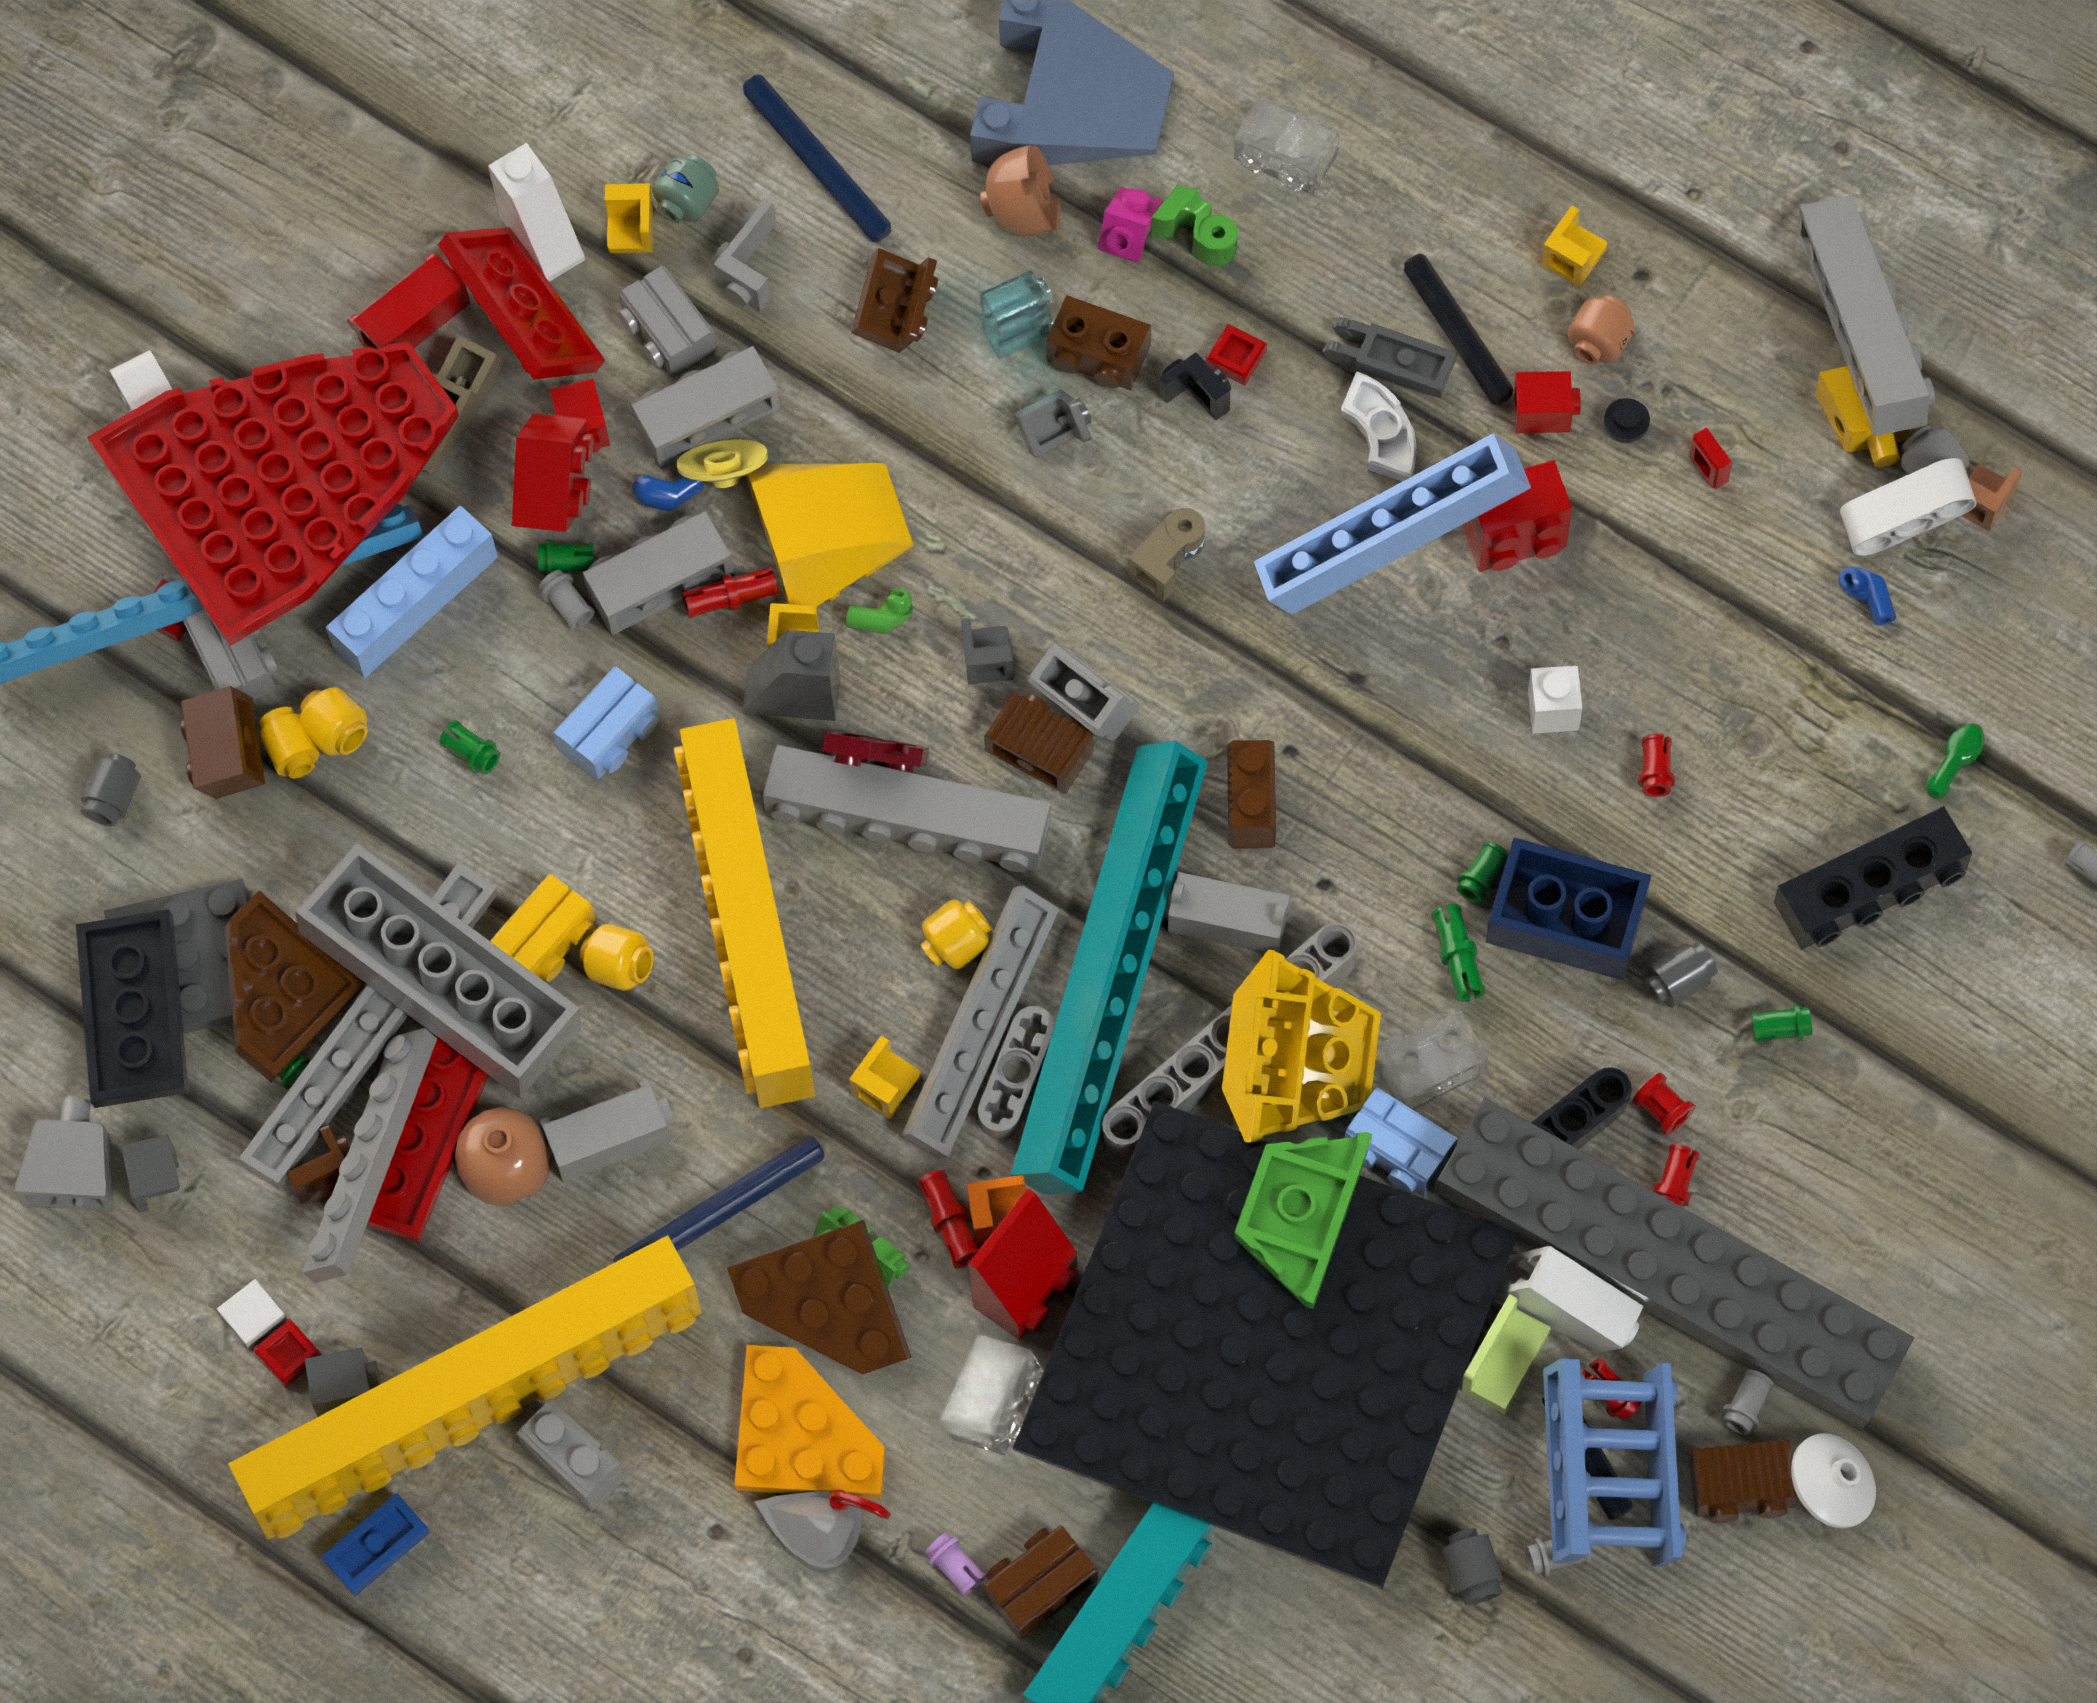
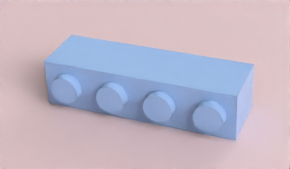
M459 506L326 626L333 650L365 679L498 558L492 534L462 506Z

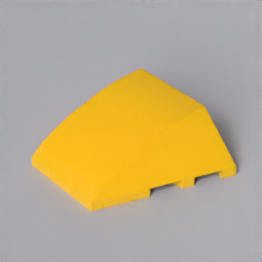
M763 464L758 469L745 475L779 572L782 589L788 604L818 607L827 600L831 602L840 596V591L862 576L869 577L913 547V541L886 464Z
M1269 949L1233 994L1222 1084L1223 1094L1245 1142L1250 1143L1261 1140L1263 1136L1276 1132L1295 1130L1297 1126L1317 1120L1326 1121L1360 1111L1372 1094L1381 1019L1380 1011L1344 990L1328 985L1316 978V974L1299 968L1284 959L1285 956Z

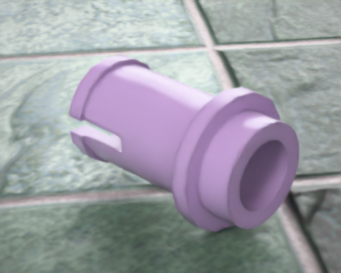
M946 1532L926 1549L925 1553L930 1558L928 1564L931 1567L937 1565L957 1587L960 1594L965 1597L972 1592V1587L975 1590L985 1580L986 1573L982 1572L958 1546L960 1539L957 1536L951 1538Z

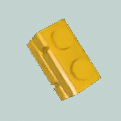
M548 874L490 942L541 980L550 982L562 970L565 964L563 957L572 946L581 947L585 938L593 934L595 930L593 922L596 920L593 906L574 890H570L566 884L554 875Z

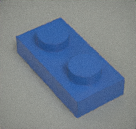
M396 1493L324 1553L321 1558L355 1597L430 1534V1531L400 1495Z

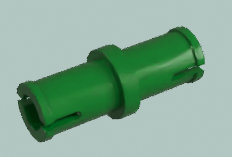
M1447 904L1446 907L1451 921L1449 924L1442 907H1438L1431 913L1442 946L1439 956L1441 963L1448 966L1456 1000L1468 1002L1471 999L1466 986L1467 982H1469L1475 999L1483 996L1486 991L1475 960L1478 951L1475 942L1469 940L1461 914V906L1458 904Z

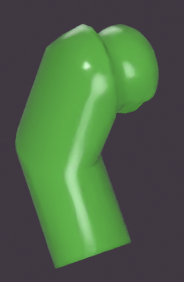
M894 589L889 592L887 601L877 609L850 605L846 618V627L880 634L889 633L910 618L913 612L912 597L906 590Z

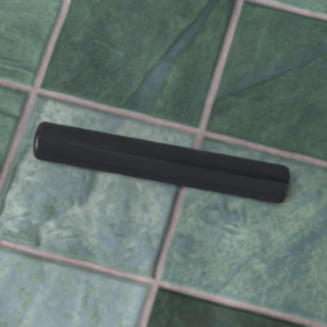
M1418 253L1407 259L1404 263L1405 274L1490 402L1494 405H1500L1504 401L1509 400L1513 396L1514 391L1512 384L1426 255Z

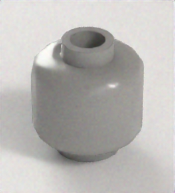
M1926 426L1914 433L1901 448L1904 451L1901 458V467L1907 475L1944 459H1961L1965 470L1970 462L1968 453L1952 433L1945 428L1933 429L1931 426Z

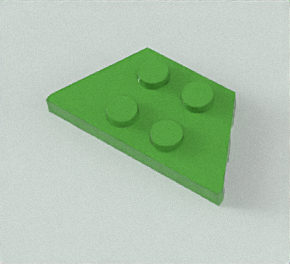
M1360 1132L1357 1133L1356 1137L1328 1140L1327 1137L1312 1138L1300 1144H1294L1289 1141L1266 1144L1235 1230V1239L1307 1308L1313 1309L1372 1142L1373 1134Z

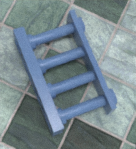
M1560 1359L1544 1368L1543 1381L1553 1563L1572 1564L1589 1556L1592 1545L1653 1547L1654 1567H1664L1681 1559L1686 1545V1531L1684 1525L1680 1523L1674 1406L1677 1401L1678 1389L1675 1379L1672 1378L1671 1363H1661L1644 1372L1643 1382L1587 1380L1580 1374V1359ZM1584 1399L1644 1402L1646 1430L1588 1428L1586 1423H1583L1582 1403ZM1587 1448L1647 1450L1649 1479L1592 1477L1585 1469V1451ZM1590 1496L1650 1498L1652 1527L1593 1525L1588 1520L1587 1500Z

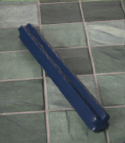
M755 74L746 80L743 84L744 95L869 239L877 243L887 237L892 231L891 222L769 82L760 74Z
M807 1136L616 1255L613 1262L615 1263L667 1235L676 1251L680 1250L821 1162L825 1157L821 1145L813 1136Z

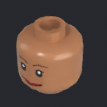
M1603 295L1601 298L1587 299L1567 330L1568 339L1574 347L1573 352L1577 358L1591 365H1595L1597 362L1611 363L1618 359L1635 331L1631 310L1624 302L1608 295Z

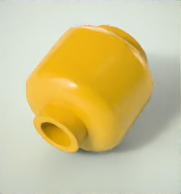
M338 687L325 688L322 691L315 690L302 701L299 724L322 753L328 756L349 755L364 742L368 733L367 713L344 690Z
M952 899L923 921L922 931L927 939L920 945L937 967L945 962L951 968L961 969L985 951L990 940L988 933L993 929L971 900L964 904L957 899Z
M605 924L597 928L592 935L585 938L580 949V959L584 962V970L588 979L600 985L627 991L633 989L639 983H643L648 978L653 967L654 953L649 947L646 937L640 932L614 924Z

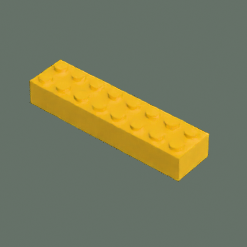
M735 718L679 729L683 746L674 747L747 1095L757 1093L760 1109L816 1097L810 1061Z

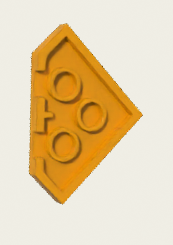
M747 1345L735 1490L797 1494L813 1491L833 1492L839 1489L862 1498L882 1499L885 1465L884 1445L796 1348Z

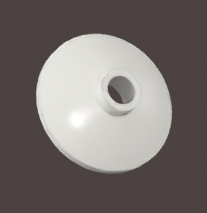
M1826 1433L1813 1435L1796 1448L1791 1462V1477L1795 1492L1806 1510L1820 1522L1835 1528H1850L1863 1522L1873 1510L1876 1500V1485L1872 1470L1861 1452L1847 1440Z

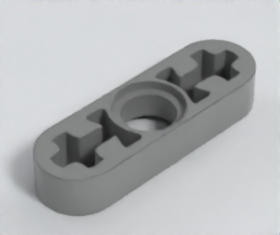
M1025 1007L1014 1016L979 1103L978 1118L980 1127L992 1138H1007L1019 1129L1039 1080L1055 1026L1052 1015L1042 1007ZM1034 1021H1038L1041 1023V1031L1045 1034L1036 1033L1031 1043L1030 1053L1023 1049L1026 1042V1029L1023 1026L1031 1027ZM1014 1061L1023 1062L1030 1068V1075L1024 1082L1011 1083L1003 1076V1070L1006 1065ZM1003 1091L1011 1095L1007 1103L1008 1116L1011 1119L1002 1118L999 1124H995L992 1122V1114L988 1111H997L1003 1100Z

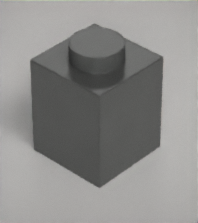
M362 1347L304 1359L312 1406L318 1417L381 1384L377 1362H368Z

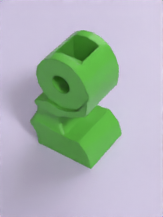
M1177 184L1152 216L1151 236L1160 239L1173 238L1181 226L1189 225L1194 231L1192 255L1204 264L1222 266L1229 263L1236 254L1238 228L1235 222L1227 216L1211 215L1212 204L1205 202L1196 188H1185Z

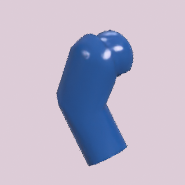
M641 475L635 479L632 486L633 494L641 504L663 511L674 510L704 489L701 481L683 476L671 483L649 475Z
M1850 566L1841 571L1838 578L1840 587L1849 596L1869 605L1875 625H1886L1896 619L1887 584L1881 576L1860 567Z

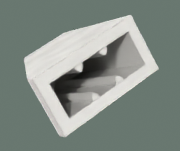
M527 143L488 165L500 218L507 227L512 229L549 282L585 261V256L554 182Z
M1551 1246L1510 1255L1493 1301L1504 1305L1507 1297L1511 1294L1518 1298L1517 1309L1600 1352L1621 1349L1634 1339L1639 1329L1637 1319L1644 1307Z

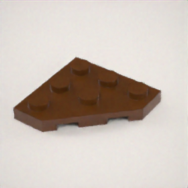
M258 891L228 921L225 927L235 1052L272 1083L362 991L366 983L299 933L298 923L261 891Z
M864 1220L727 1267L743 1314L862 1375L912 1357Z

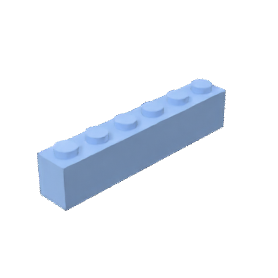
M1492 433L1254 561L1268 601L1293 615L1530 489L1531 486L1516 448Z

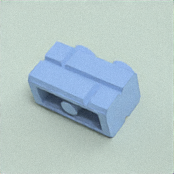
M613 667L553 732L556 748L572 762L577 763L581 769L595 780H599L606 771L613 773L621 767L628 755L626 749L637 737L643 740L656 728L659 721L657 717L659 715L657 700L649 691L635 683L627 674L619 668Z
M1378 1087L1372 1092L1361 1111L1358 1112L1345 1132V1138L1356 1137L1357 1133L1360 1132L1373 1134L1363 1166L1371 1168L1375 1164L1389 1173L1388 1180L1399 1190L1410 1194L1413 1190H1416L1423 1196L1428 1193L1438 1179L1439 1174L1443 1171L1455 1150L1458 1140L1455 1136Z

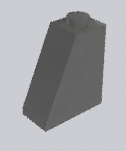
M787 630L748 667L743 714L836 721L841 678L835 634Z

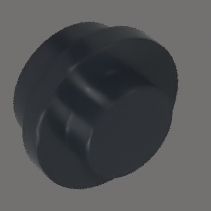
M1622 398L1612 402L1604 415V427L1607 433L1621 443H1631L1639 440L1646 434L1650 424V415L1647 408L1641 402L1631 398Z

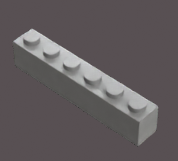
M1853 195L1800 205L1798 236L1873 436L1927 426L1929 406L1935 404L1933 385L1930 378L1923 379L1920 372L1922 362L1918 346L1916 344L1910 345L1907 338L1909 336L1907 318L1903 310L1897 311L1895 307L1896 294L1892 279L1890 277L1884 278L1881 250L1878 244L1872 245L1870 242V224L1866 212L1858 211Z
M776 745L763 793L766 813L771 814L773 818L784 823L793 824L799 820L815 823L820 829L831 833H842L844 830L862 833L866 839L878 843H887L889 840L908 843L911 848L920 852L931 853L937 849L951 852L955 857L967 862H979L981 859L998 862L1003 868L1014 872H1024L1027 869L1039 871L1051 824L1050 802L862 762L861 767L833 762V756Z

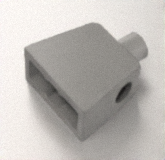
M79 1097L64 1098L60 1120L40 1119L35 1122L14 1189L22 1206L113 1211L114 1196L110 1136L103 1124L89 1122L91 1110L89 1100Z

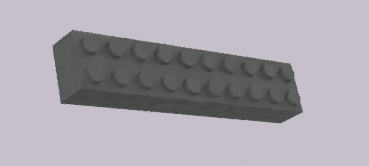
M1485 1097L1435 1185V1193L1489 1223L1518 1233L1517 1239L1535 1249L1546 1246L1553 1247L1643 1305V1309L1743 1366L1765 1374L1777 1385L1859 1431H1862L1871 1419L1915 1338Z

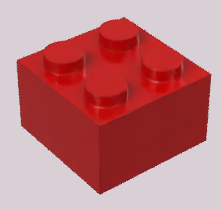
M533 413L516 436L511 526L567 532L574 519L581 517L582 507L588 506L591 494V479L584 478L585 461H591L594 445L593 434H586L587 419Z
M1555 460L1524 468L1531 486L1530 489L1462 524L1479 572L1488 569L1494 571L1506 570L1513 567L1518 561L1534 556L1539 559L1549 558L1559 553L1562 548L1567 547L1572 506Z

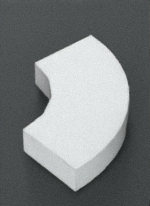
M1356 371L1342 405L1340 417L1356 425L1365 436L1370 451L1367 470L1403 482L1414 475L1416 464L1414 429L1396 396L1378 381Z

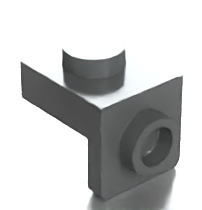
M1061 389L1013 414L1029 453L1035 458L1075 437L1083 443L1092 439L1087 424L1091 423L1092 420L1085 404L1080 398L1075 400Z

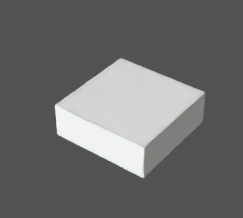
M256 1279L217 1308L221 1317L248 1349L286 1320L285 1314Z

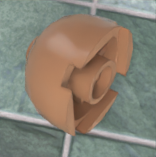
M1036 145L1023 146L1000 156L990 166L986 176V190L980 193L981 204L985 214L988 217L994 216L1000 227L1015 236H1039L1055 231L1060 226L1059 197L1051 199L1048 186L1049 183L1055 181L1048 162L1039 147Z
M498 1107L482 1111L468 1121L459 1134L455 1160L459 1177L471 1195L486 1204L508 1206L515 1204L514 1201L521 1200L527 1195L530 1198L539 1192L549 1177L552 1155L546 1135L534 1118L519 1109Z

